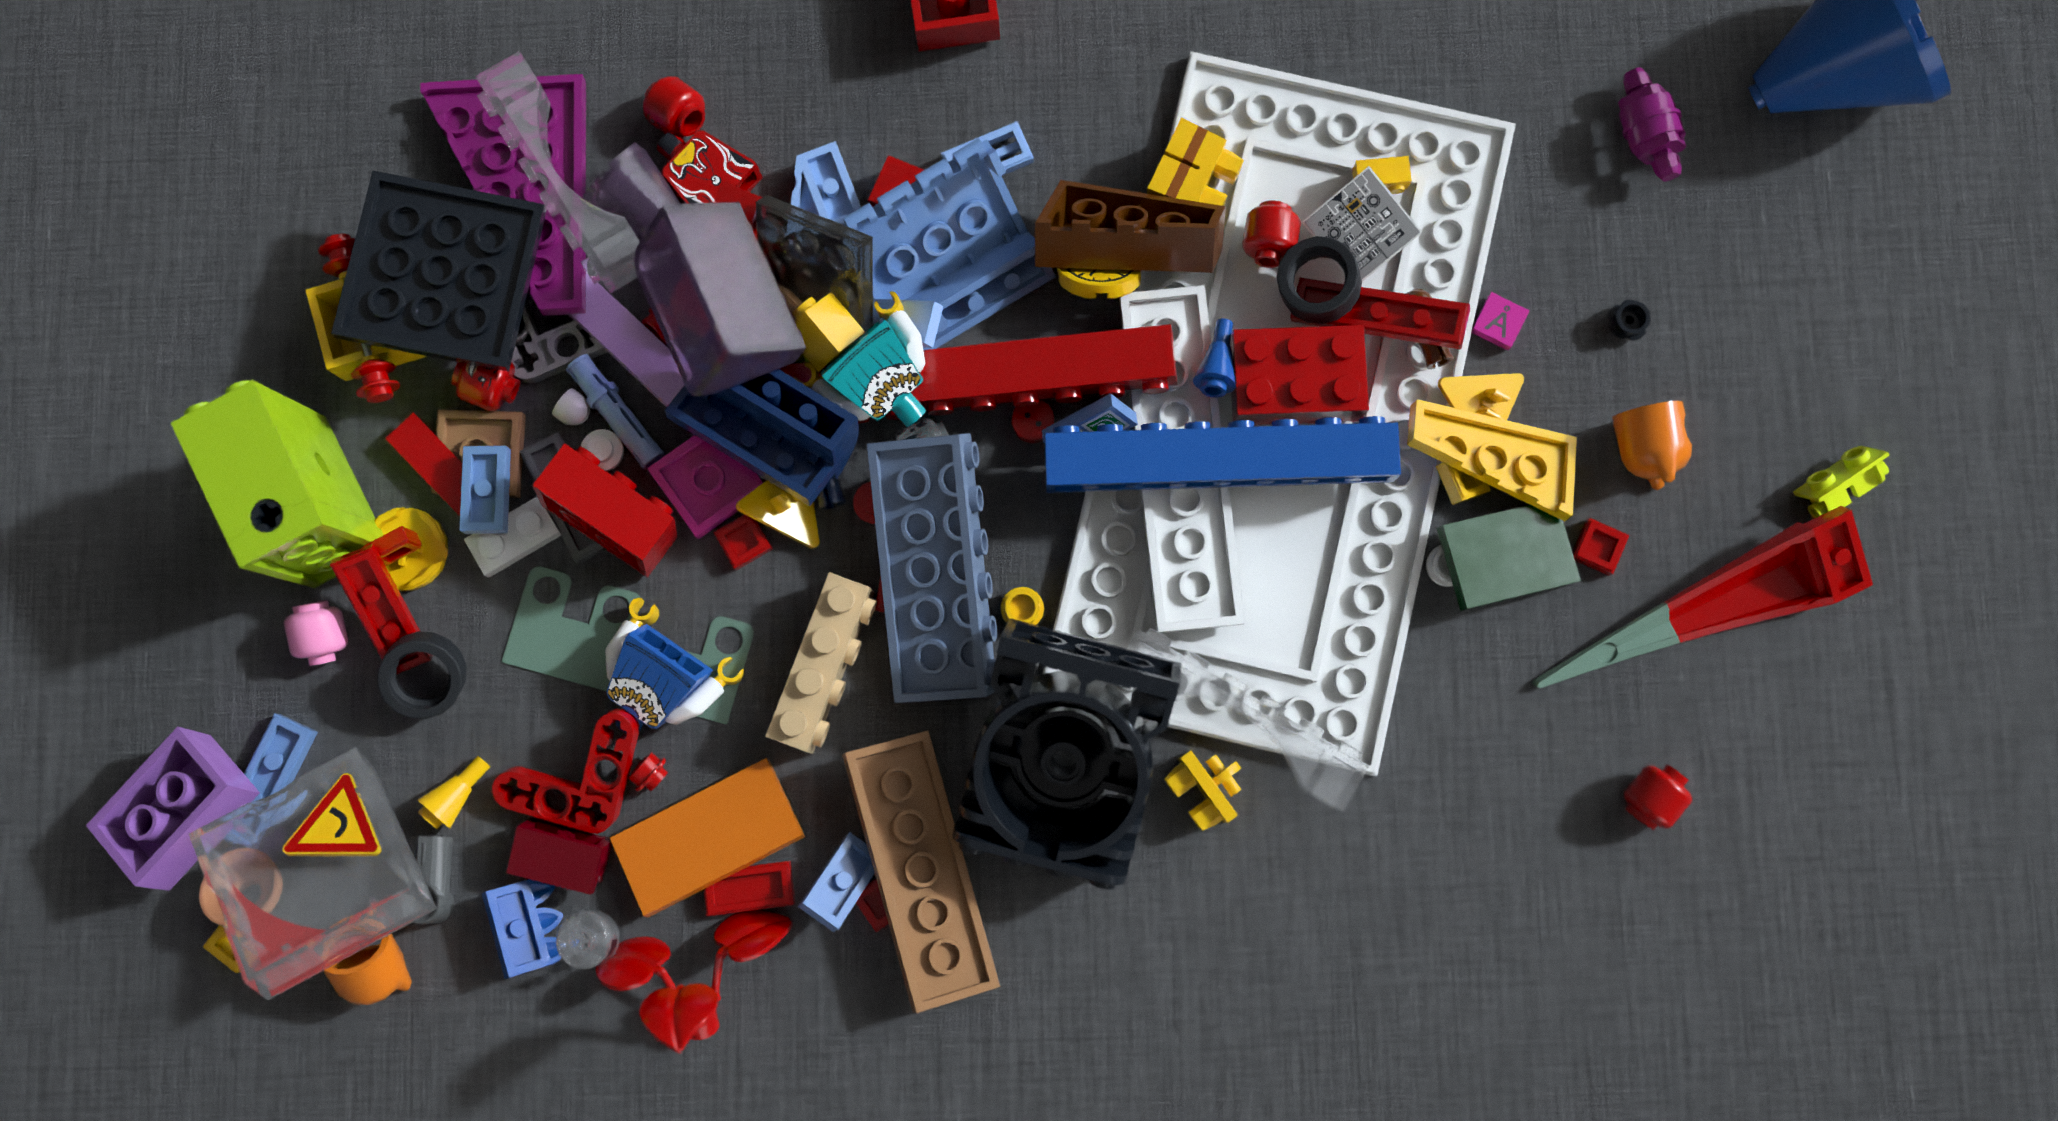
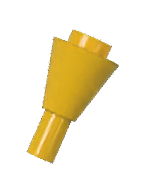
M477 756L459 776L455 775L417 799L423 805L418 813L436 829L443 823L448 828H451L472 791L471 787L487 772L490 766Z

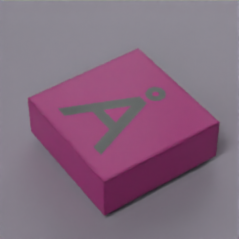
M1491 292L1472 327L1471 333L1508 351L1512 347L1529 310Z

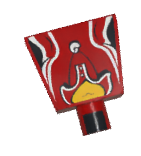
M703 130L697 131L687 143L678 135L667 133L657 145V151L669 160L661 171L662 176L702 228L705 225L723 181L750 192L763 178L757 163Z

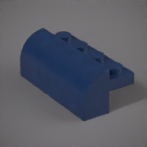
M711 329L687 359L686 364L690 379L664 410L666 417L803 503L811 506L832 477L834 479L839 477L851 457L859 434L857 416Z

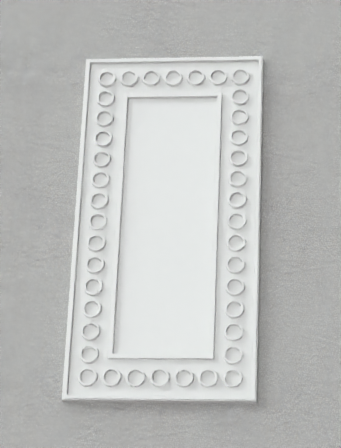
M1190 51L1169 142L1182 117L1226 139L1225 149L1244 160L1234 185L1214 176L1208 185L1228 195L1224 204L1226 209L1223 251L1212 273L1142 271L1140 286L1133 292L1205 285L1211 342H1213L1216 321L1221 318L1229 319L1233 322L1232 332L1235 329L1320 327L1292 322L1290 319L1291 312L1284 304L1276 278L1279 266L1274 268L1261 267L1243 250L1242 241L1248 212L1264 201L1275 200L1284 202L1291 206L1292 211L1298 215L1301 221L1298 242L1311 238L1313 236L1302 224V221L1353 180L1352 168L1356 160L1409 156L1412 182L1403 193L1392 195L1423 233L1365 279L1361 287L1404 294L1413 289H1422L1429 292L1432 298L1470 304V313L1462 349L1449 348L1450 353L1454 357L1451 362L1441 367H1438L1436 363L1435 369H1427L1418 342L1365 334L1369 411L1364 417L1381 416L1385 417V423L1398 422L1401 475L1394 482L1229 487L1245 617L1244 625L1157 634L1141 490L1091 491L1085 493L1053 630L1180 662V687L1176 701H1174L1168 728L1370 776H1377L1440 483V476L1436 466L1442 463L1407 445L1410 406L1419 399L1450 407L1438 387V380L1443 377H1459L1463 374L1516 124ZM1317 258L1308 261L1299 268L1295 274L1294 286L1296 291L1299 277L1344 284L1345 275L1332 259ZM1125 390V395L1117 399L1131 408L1130 391ZM1231 392L1218 398L1222 428L1228 427V423L1232 422ZM1359 421L1342 422V424H1359ZM1298 423V425H1315V423ZM1263 424V425H1254V427H1259V426H1272V425H1271V424ZM1044 667L1043 674L1060 670ZM1111 684L1131 700L1133 687L1128 689ZM1059 701V702H1063V703H1067V704H1071V705H1076V706H1080V707L1092 709V708H1090V707H1088V706H1085V705H1082V704H1079V703H1074V702H1069V701ZM1141 718L1143 722L1150 721L1148 719Z

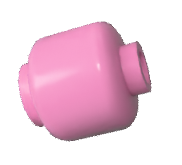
M328 600L292 607L293 614L284 620L291 655L295 658H308L309 666L335 661V652L343 650L348 644V636L341 609L329 606Z

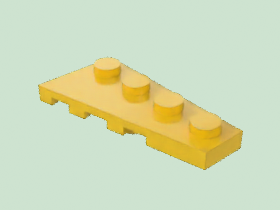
M1419 399L1410 406L1408 446L1563 521L1573 516L1577 437Z

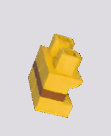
M1181 117L1165 150V155L1163 154L1150 181L1147 194L1224 206L1228 195L1208 185L1213 176L1234 185L1244 160L1225 149L1226 139Z

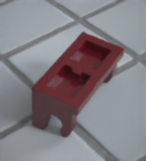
M530 818L516 828L506 873L592 895L595 892L597 882L602 883L610 850L613 845L610 838Z

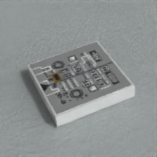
M1370 166L1302 221V224L1313 237H1331L1347 245L1356 257L1362 282L1423 233ZM1332 259V261L1337 265V267H1338V268L1341 270V272L1344 274L1343 268L1339 265L1338 262H1336L1335 260Z

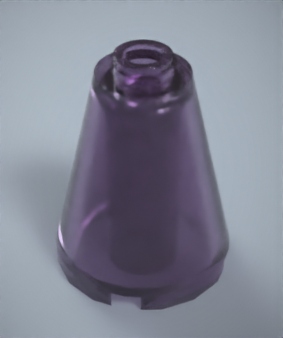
M633 143L608 164L611 169L603 178L598 175L585 192L581 204L587 211L668 258L674 259L680 255L685 259L696 246L698 241L696 235L700 228L647 151L637 143Z

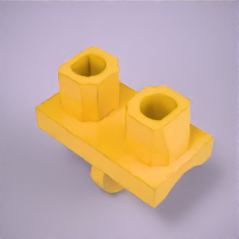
M1190 750L1178 759L1180 764L1175 766L1164 778V781L1177 798L1195 785L1202 792L1206 799L1188 811V814L1200 831L1213 827L1221 821L1229 823L1238 816L1218 788V785L1222 784L1231 797L1242 790L1232 777L1233 774L1241 769L1237 761L1225 767L1216 754L1205 761L1215 774L1211 778Z

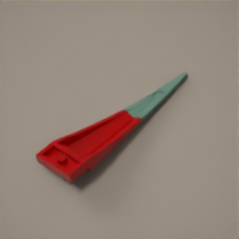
M1839 506L1804 524L1795 523L1537 677L1532 684L1543 688L1678 643L1788 614L1836 604L1873 586L1852 510Z

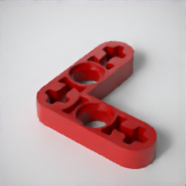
M616 708L607 712L597 721L582 783L529 768L514 766L508 768L495 778L492 785V794L495 801L506 809L588 833L598 834L604 832L617 820L620 814L639 735L637 718L625 709ZM618 720L621 722L620 729L627 733L617 739L614 750L606 749L612 744L614 731L609 729L608 726ZM609 760L615 764L618 770L616 781L607 782L599 777L597 773L599 761ZM513 779L518 780V788L526 790L516 797L512 795V788L506 786ZM537 784L540 786L535 794L530 793L531 790L537 787ZM549 789H557L565 795L567 803L564 810H554L547 804L546 793ZM595 803L601 804V812L607 815L597 821L594 819L595 812L585 808H591ZM577 804L578 806L585 807L581 808L575 815L573 814Z

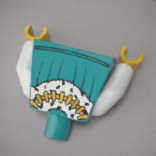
M891 291L889 293L895 302L894 305L889 309H882L878 302L875 301L874 306L880 319L820 372L812 364L805 363L804 365L811 369L812 377L808 382L803 383L795 376L794 379L857 416L859 421L866 420L869 417L878 421L892 410L906 427H909L926 412V409L911 393L923 381L920 372L925 366V357L920 332L904 311L898 295Z

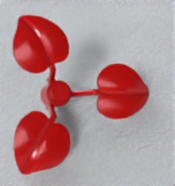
M762 910L739 912L724 920L714 933L715 942L721 948L716 952L711 987L700 983L687 986L679 984L676 987L666 969L661 966L671 956L669 946L660 939L647 936L630 938L617 943L611 955H608L611 948L605 951L594 963L597 978L603 986L611 990L628 991L646 984L653 977V974L659 976L666 988L650 993L641 1003L639 1015L646 1030L657 1041L672 1051L681 1054L690 1039H707L713 1036L719 1029L720 1023L716 1010L718 1002L721 1000L719 989L725 957L728 955L732 961L741 963L762 956L788 934L793 926V922L786 916Z

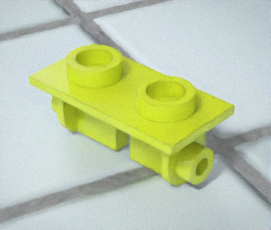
M1865 446L1851 448L1842 454L1841 460L1829 468L1810 475L1806 483L1793 491L1795 496L1811 501L1812 504L1808 506V511L1814 519L1839 506L1846 507L1852 503L1846 490L1848 487H1850L1853 496L1859 498L1885 481V475L1889 473V468L1882 460L1890 456L1887 451Z

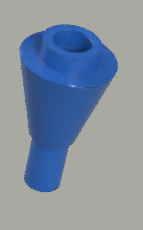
M1221 318L1216 321L1213 342L1210 344L1193 378V384L1200 389L1202 394L1209 397H1223L1236 388L1230 346L1233 322L1229 319Z

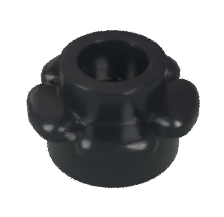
M1624 300L1621 305L1613 306L1608 316V320L1612 323L1610 326L1611 332L1619 339L1629 338L1631 341L1642 338L1646 334V328L1651 323L1648 308L1643 303L1635 300ZM1630 317L1633 321L1632 324H1627L1625 319Z

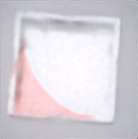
M357 747L297 777L278 792L263 799L249 802L189 833L206 882L221 905L224 929L246 985L266 1000L281 994L437 909L376 769ZM344 773L351 774L357 786L354 789L364 803L382 848L380 854L377 856H287L283 852L285 843L339 777Z

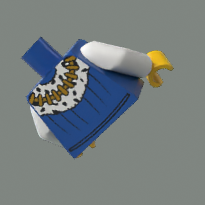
M635 598L629 605L631 619L623 621L605 649L606 674L610 681L606 693L610 700L637 718L639 732L644 723L650 728L657 729L666 722L677 725L701 715L724 693L723 687L726 684L734 685L742 680L744 668L734 678H727L722 673L724 667L733 660L731 657L721 660L717 669L718 675L714 678L709 677L713 669L650 626L658 620L659 609L655 604L652 605L647 615L638 616L644 600L642 598ZM616 720V726L620 729L621 722Z

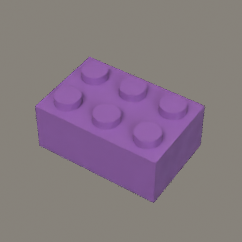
M176 727L87 823L86 827L134 886L170 891L260 792L211 735Z

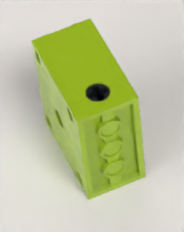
M245 380L230 385L226 388L224 395L211 402H200L190 406L184 411V416L170 423L239 568L316 588L336 577L330 566L333 559L360 549L364 545L383 536V532L375 523L376 518L326 416L254 380Z

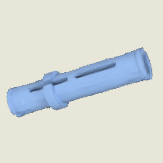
M583 354L574 359L567 366V373L571 375L588 397L586 399L587 404L591 409L599 411L626 448L635 457L640 467L645 470L660 460L665 453L618 395L619 388L613 381L608 382L588 354Z

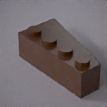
M1060 180L1035 222V267L1212 273L1223 251L1226 206Z

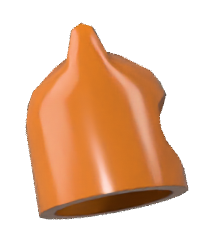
M1667 401L1621 412L1612 417L1623 464L1635 476L1647 479L1654 490L1664 487L1665 482L1671 483L1675 480L1676 472L1684 468L1692 456V443L1688 439L1684 424L1686 414L1683 401Z
M358 915L343 920L329 931L366 930L385 926L386 924L382 919L372 915ZM390 930L379 935L382 937L380 944L357 947L321 967L332 987L341 998L353 1005H371L386 999L396 989L404 992L410 989L412 980L407 970L403 953Z

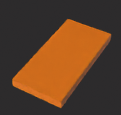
M765 758L610 837V840L644 917L649 918L805 838V835L770 760Z

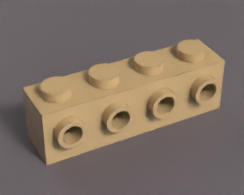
M830 572L828 573L765 737L812 754L816 746L822 747L830 728V723L826 722L828 713L832 705L837 706L845 689L846 682L841 679L847 664H854L861 647V641L857 640L863 623L866 625L870 623L876 608L877 601L873 599L874 592L869 586Z

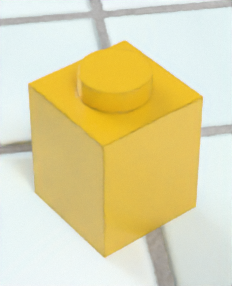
M832 292L818 302L813 297L803 302L793 311L792 314L796 320L785 331L787 336L818 372L828 366L865 333Z

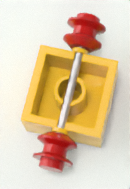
M334 234L324 240L325 243L318 248V253L323 257H329L330 260L323 265V272L339 277V280L306 289L325 366L328 371L344 381L352 379L362 380L363 386L356 390L358 397L367 398L369 403L384 402L393 398V392L400 388V383L390 380L388 374L395 370V366L425 358L426 356L336 339L331 334L355 238H351L349 234Z

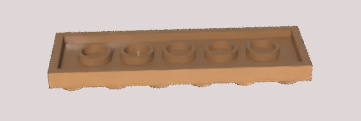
M929 731L844 753L842 755L913 1013H920L1000 987L963 852L959 848V843L952 837L955 824Z

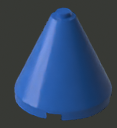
M1815 0L1752 75L1755 84L1748 87V90L1758 110L1766 106L1770 113L1930 104L1950 95L1951 87L1933 36L1928 37L1918 15L1921 10L1916 0Z

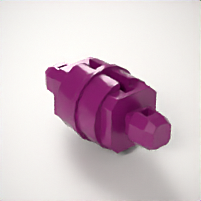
M1634 68L1624 74L1623 84L1627 96L1621 98L1618 102L1621 110L1618 115L1624 129L1622 133L1625 140L1629 143L1632 154L1634 153L1644 164H1651L1656 176L1662 181L1668 182L1681 175L1682 167L1677 153L1687 147L1684 141L1686 132L1681 121L1682 114L1680 109H1677L1673 96L1658 83L1653 84L1648 73L1642 68Z

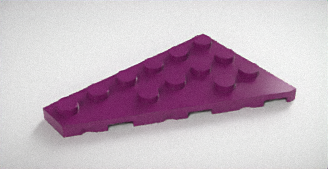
M569 74L421 82L420 91L475 191L545 205L547 212L528 288L543 316L586 313V81L583 75Z

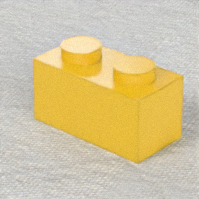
M1409 156L1356 160L1352 168L1354 179L1370 166L1392 194L1403 193L1412 182Z

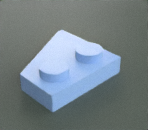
M836 141L796 156L794 171L795 187L792 190L790 206L792 209L790 230L787 232V241L791 250L837 233V228L844 224L843 218L861 208Z

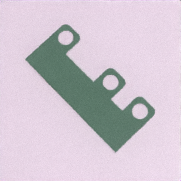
M541 566L533 568L528 575L501 662L607 691L610 681L606 674L605 649L623 622H609L604 617L603 605L612 596L624 597L629 602V605L633 599L640 598V596L635 592L614 586L601 588L590 622L587 624L562 617L572 584L570 576L566 573ZM552 577L560 585V595L550 604L540 603L534 597L533 587L540 578ZM629 613V616H628L625 620H628V621H629V620L631 619L632 616H631L630 613ZM722 616L717 617L711 622L702 655L692 652L688 653L713 669L709 676L712 678L718 675L717 669L721 660L728 657L733 658L724 667L722 673L727 678H734L745 666L754 635L753 628L748 623ZM724 627H734L742 634V646L733 654H724L716 647L715 637ZM739 683L734 685L726 684L723 687L724 693L697 717L727 725Z

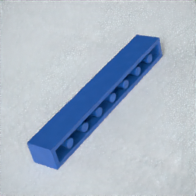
M1381 416L1360 418L1359 424H1342L1340 418H1321L1315 420V425H1298V420L1279 419L1272 421V426L1254 427V421L1250 420L1232 421L1228 423L1226 428H1211L1209 422L1202 421L1184 424V429H1167V424L1147 423L1141 425V430L1123 431L1122 425L1105 424L1098 426L1097 431L1080 432L1078 426H1057L1053 428V433H1045L1046 493L1394 482L1401 475L1398 422L1385 423V417Z

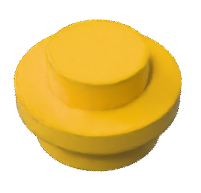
M1017 587L1010 590L1004 596L1001 603V614L1006 623L1011 618L1037 625L1044 613V605L1040 595L1027 587Z

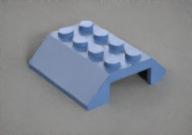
M979 138L952 153L953 160L947 162L944 158L915 175L916 181L909 184L908 181H905L877 198V205L873 207L870 203L864 205L844 217V224L837 228L846 251L873 299H892L889 292L893 291L900 300L935 301L943 306L934 347H923V350L940 347L1056 277L1053 269L1050 267H1035V238L1027 231L1002 178V175L1006 173L996 150L992 148L987 139L983 142Z

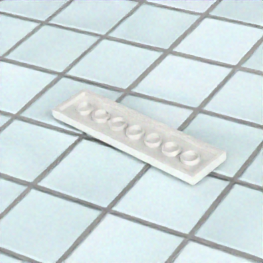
M1205 285L1132 292L1119 297L1122 329L1171 324L1174 337L1178 385L1168 386L1169 390L1167 392L1159 394H1144L1142 389L1129 390L1131 409L1137 415L1138 425L1134 426V430H1141V425L1147 423L1167 424V429H1184V424L1198 421L1209 422L1211 428H1222L1218 398L1202 394L1200 389L1193 384V378L1212 343ZM1229 487L1141 490L1157 634L1244 625L1245 617Z

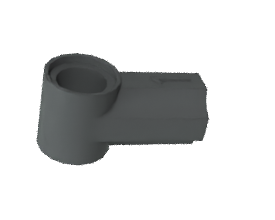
M411 837L408 889L402 895L400 904L401 911L406 919L416 915L409 919L413 923L439 924L447 920L453 913L455 903L450 891L452 837ZM430 892L434 897L435 905L432 912L426 916L421 909V902L424 896Z

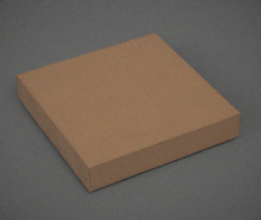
M438 410L436 436L462 463L463 446H507L511 449L509 498H520L523 457L520 451L524 449L526 415L522 412ZM432 488L431 493L434 494V495H436V496H440V495Z

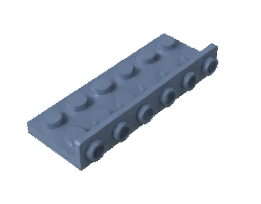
M970 433L868 443L867 452L894 703L987 697L995 692L990 682L996 662L992 642L996 641L997 624L995 617L989 614L988 598L992 597L993 585L989 572H985L983 555H986L988 552V538L985 529L980 527L979 512L983 510L984 498L980 485H976L974 468L979 466L978 446L976 442L971 441Z

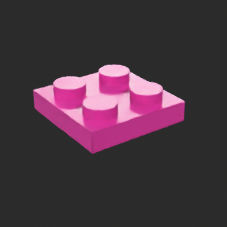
M695 435L647 468L698 539L737 513L736 503L763 483L757 473Z

